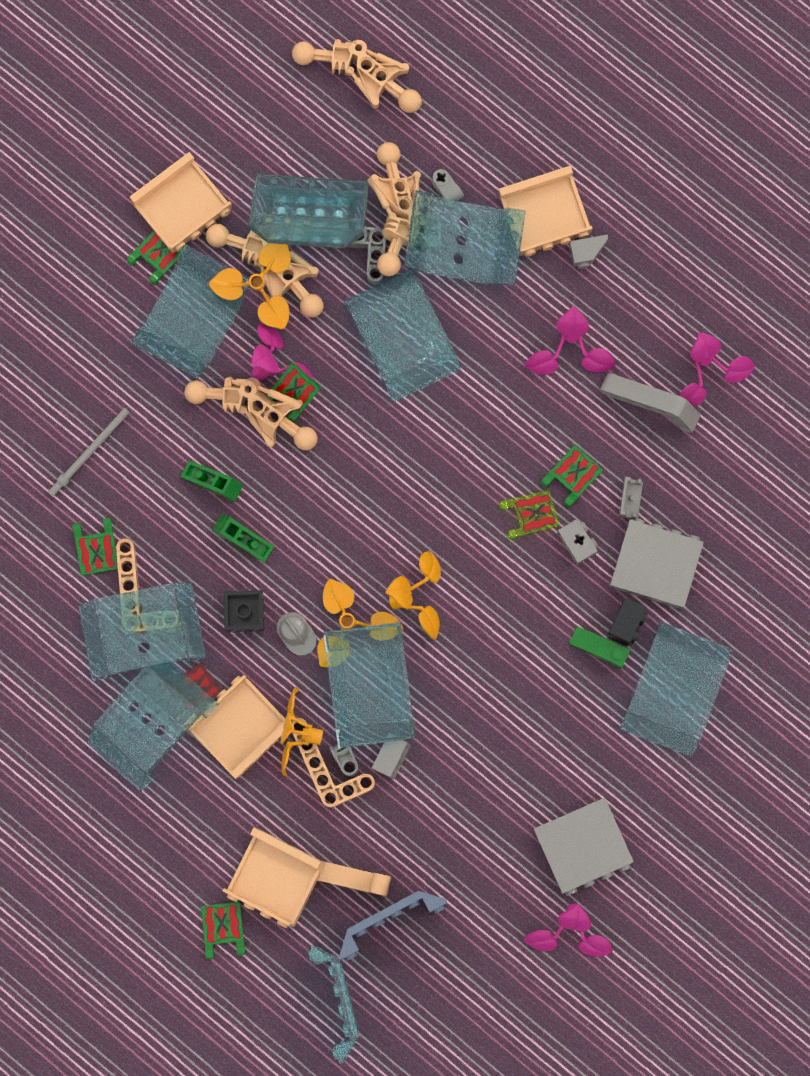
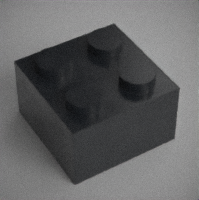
M262 590L224 591L225 632L264 631V595Z
M625 598L606 637L625 646H628L630 642L634 643L640 632L637 630L638 625L642 626L648 615L645 613L647 607Z

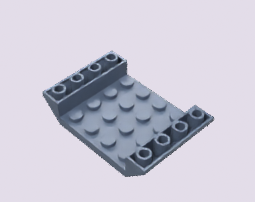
M417 891L347 929L339 955L340 959L345 958L348 961L358 956L357 951L360 948L353 935H356V937L364 935L368 932V927L372 925L374 928L386 923L385 918L391 916L393 919L403 914L402 909L406 907L412 909L420 905L419 900L421 899L429 913L433 911L436 914L445 909L446 899Z

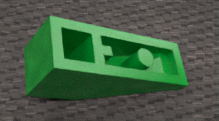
M190 460L181 475V478L232 502L236 501L243 487L234 478Z
M221 514L212 529L213 532L264 563L274 548L272 544L226 515Z
M578 626L569 642L570 645L618 669L623 667L630 652L629 649Z

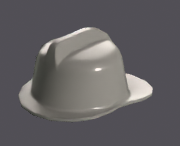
M295 612L287 613L279 619L277 632L287 648L296 655L311 653L316 645V635L307 621Z

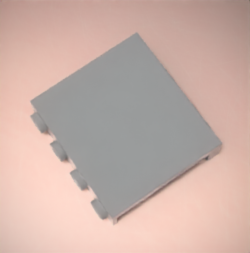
M638 518L630 519L609 588L683 610L704 542L694 535H689V537L681 535L682 532L671 529L667 531L663 530V526L658 524L650 526L644 524V520Z
M602 798L533 829L561 890V894L566 892L567 896L577 892V887L584 885L586 888L595 884L594 880L602 877V880L613 876L612 872L617 869L622 872L631 868L630 864L634 862L606 798Z

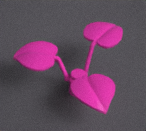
M574 306L557 321L556 328L563 335L555 355L552 356L550 351H539L533 354L525 363V367L528 370L537 374H551L558 368V361L555 359L558 358L564 341L567 340L570 343H574L578 340L582 353L585 356L581 361V365L586 370L600 373L610 370L615 366L613 356L607 350L595 348L589 351V353L585 351L582 335L587 333L589 324L584 315Z
M262 322L257 328L258 336L264 344L270 346V350L264 345L256 346L251 366L255 367L252 369V375L260 382L269 375L273 377L275 374L286 371L289 367L278 370V362L272 355L274 348L280 350L283 347V340L274 327L267 326ZM295 362L313 380L309 369L303 364Z
M699 332L690 352L691 358L696 361L695 365L697 367L699 384H689L682 390L679 396L685 398L693 407L703 402L707 392L702 388L703 381L700 365L707 366L713 361L726 372L724 376L726 381L737 383L746 379L752 373L755 364L750 358L743 356L731 361L728 368H726L714 358L721 349L718 339L709 334Z
M579 904L568 905L567 911L559 915L558 922L560 927L555 935H552L548 930H538L529 933L523 938L524 942L532 948L546 952L557 947L555 939L559 937L563 928L572 929L573 931H580L583 941L578 943V948L584 954L601 957L613 952L611 944L606 938L600 935H591L587 938L584 936V931L589 930L591 927V921Z

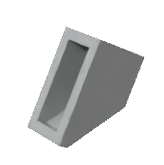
M608 235L570 241L569 248L573 268H588L606 245Z

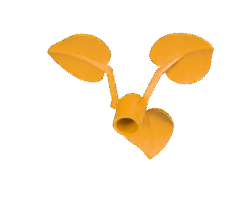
M285 239L273 241L260 251L259 263L267 268L260 274H253L249 281L242 283L243 277L238 270L226 268L209 281V286L218 296L226 300L240 298L243 294L242 287L250 285L253 290H260L267 302L261 303L258 308L259 319L267 326L284 329L289 320V306L286 300L279 295H275L271 299L268 298L263 289L265 286L263 276L270 269L275 273H281L289 267L291 256L287 241Z
M427 551L422 553L419 559L420 570L425 575V578L411 587L407 578L399 576L391 582L385 593L390 596V606L395 610L399 608L420 610L419 622L429 637L435 640L440 627V620L436 610L431 606H426L424 609L422 606L411 605L413 601L412 590L428 580L436 583L440 579V564L435 555Z
M328 579L323 591V604L331 614H337L342 611L339 619L342 629L339 639L337 636L330 634L324 636L319 641L317 647L319 665L321 667H334L347 659L350 647L342 640L345 631L352 630L356 625L371 628L370 637L376 643L386 644L394 640L403 631L402 624L396 617L387 612L373 614L371 616V624L357 621L352 614L346 613L344 609L351 607L354 602L353 590L344 583Z
M297 687L293 689L288 702L281 744H284L290 733L301 735V739L304 741H287L281 760L282 774L286 777L285 768L291 748L295 745H309V743L320 745L323 730L312 728V725L306 724L294 716L295 694L300 690ZM291 719L306 728H303L302 731L294 730Z

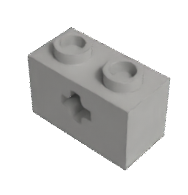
M578 519L557 531L558 536L576 565L598 552L596 541L593 537L589 538L586 533L588 529L583 521L579 522ZM576 537H578V539H583L582 545H580L579 543H574Z

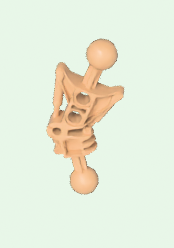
M336 39L333 51L314 49L310 43L305 41L299 42L293 47L292 57L297 64L308 65L313 60L332 62V74L335 73V70H338L340 75L342 70H345V75L352 76L355 79L354 82L370 101L374 109L379 107V98L385 89L398 99L399 106L404 112L414 113L422 105V98L417 91L413 89L404 90L393 81L399 75L407 74L409 72V65L368 50L366 43L362 40L341 43L339 39ZM352 60L354 62H357L356 74L354 72V68L350 67ZM368 65L371 68L368 70H364L362 66ZM379 76H383L385 80L379 81L376 78Z
M386 142L379 146L377 158L380 163L386 166L388 178H381L373 174L368 179V183L375 191L383 209H386L388 213L382 235L391 243L388 252L379 257L377 268L381 274L389 277L397 274L401 268V261L398 257L401 247L403 245L407 247L415 245L416 241L414 238H416L419 228L424 223V217L418 212L420 172L415 171L410 177L400 178L397 168L400 150L394 143Z
M214 224L206 231V240L211 246L220 248L224 245H229L241 249V262L248 259V264L254 261V266L260 268L261 272L265 268L259 263L260 251L267 244L280 240L275 234H259L255 229H252L247 239L229 234L228 229L221 224ZM291 251V260L295 263L290 262L289 267L281 273H275L270 269L263 276L271 297L275 295L282 297L291 289L301 301L300 310L307 317L314 318L322 313L324 303L318 295L309 294L300 281L307 277H317L318 268L311 266ZM286 274H291L293 278L291 280H285L283 276Z
M227 377L223 388H208L203 382L198 380L189 382L185 387V398L190 403L201 404L206 399L223 400L222 405L225 412H228L230 409L234 413L237 409L238 413H245L250 423L264 438L269 447L276 444V432L279 426L294 437V443L299 449L310 450L316 446L317 434L312 428H300L286 417L291 410L299 409L303 405L302 400H296L273 389H266L261 386L256 378L233 380L232 377ZM260 391L267 393L268 396H270V397H272V398H274V399H277V400H279V401H277V402L272 401L270 398H268L266 395H264V394L261 393ZM246 398H248V406L244 405ZM256 400L262 402L263 409L256 406ZM271 412L277 413L279 419H273Z

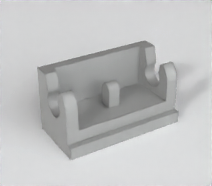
M625 477L619 511L620 518L633 520L638 518L643 486L641 479L632 480L631 477Z
M388 734L372 769L394 780L411 745L394 735Z

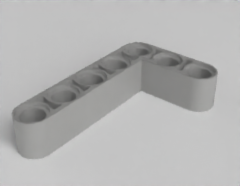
M298 224L295 226L293 231L294 239L301 245L368 248L367 280L374 286L380 285L383 282L384 275L377 268L378 260L371 258L375 253L382 255L386 251V238L382 235L381 228ZM305 231L307 235L304 238H300L297 236V233ZM324 232L326 236L323 239H319L316 237V234ZM343 233L345 237L342 240H338L335 238V235ZM362 234L364 238L361 241H356L354 236ZM375 235H380L383 239L380 242H375L372 238ZM372 272H378L380 273V277L377 279L371 278L370 274Z
M607 373L599 390L609 397L666 415L680 429L689 433H693L701 416L681 396L611 373Z

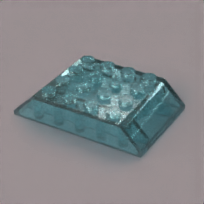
M256 174L249 229L271 244L345 248L364 235L369 183L368 181Z
M412 269L343 301L392 402L461 370L453 347Z
M401 623L323 632L338 748L415 738Z

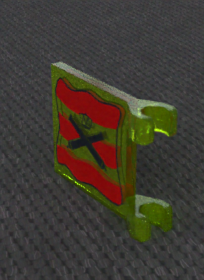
M549 490L503 500L499 504L501 510L515 508L520 528L510 530L508 532L509 539L559 527Z

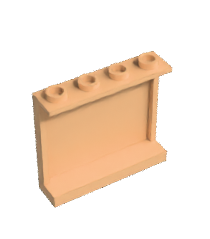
M190 152L130 196L132 205L172 254L175 251L180 252L183 250L187 242L191 239L192 241L196 240L203 230L216 224V220L220 217L225 218L232 209L231 202H227L195 163L194 157Z
M571 166L499 189L498 194L520 256H532L538 250L543 249V251L554 248L553 245L559 243L566 245L572 239H584L592 233L593 228L589 225L572 176Z
M245 675L242 677L237 676L231 682L232 686L228 690H222L217 695L218 700L213 704L211 702L203 708L204 713L200 717L195 716L188 723L190 726L187 728L236 780L281 738L285 718Z
M253 828L250 834L253 838L228 889H223V892L228 894L227 898L235 902L238 899L244 902L243 906L254 911L255 908L260 910L261 916L267 919H271V917L277 919V924L285 928L288 926L295 927L326 863L260 829Z

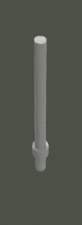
M123 408L71 467L56 479L57 482L47 492L54 497L63 486L65 487L70 482L69 479L127 417L130 412L126 408Z

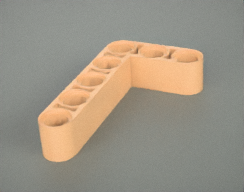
M121 539L117 543L116 551L123 627L130 634L175 630L180 625V618L173 611L141 614L135 546L131 540ZM124 544L131 546L130 551L127 553L121 552V547ZM125 563L132 564V569L129 572L123 571ZM127 582L134 583V588L131 591L124 589V585ZM128 601H135L136 606L133 610L126 609ZM174 616L176 622L173 625H167V617ZM149 618H155L157 620V623L154 627L147 626V620ZM136 620V628L129 629L127 626L128 622Z
M297 718L307 724V722L304 719ZM292 721L293 727L295 726V724H296L297 722ZM293 733L296 742L304 741L301 739V735ZM313 744L310 750H304L302 745H298L319 796L326 807H336L373 790L375 781L370 774H362L334 786L317 744ZM312 758L320 760L321 763L318 768L310 766L309 763ZM322 775L328 778V783L325 786H320L317 783V779ZM363 778H369L372 781L369 788L361 786L360 783ZM349 785L354 788V793L351 796L343 794L345 786ZM329 793L336 796V801L333 804L325 802V797Z
M325 862L326 864L318 878V881L386 897L391 877L387 875L366 872Z

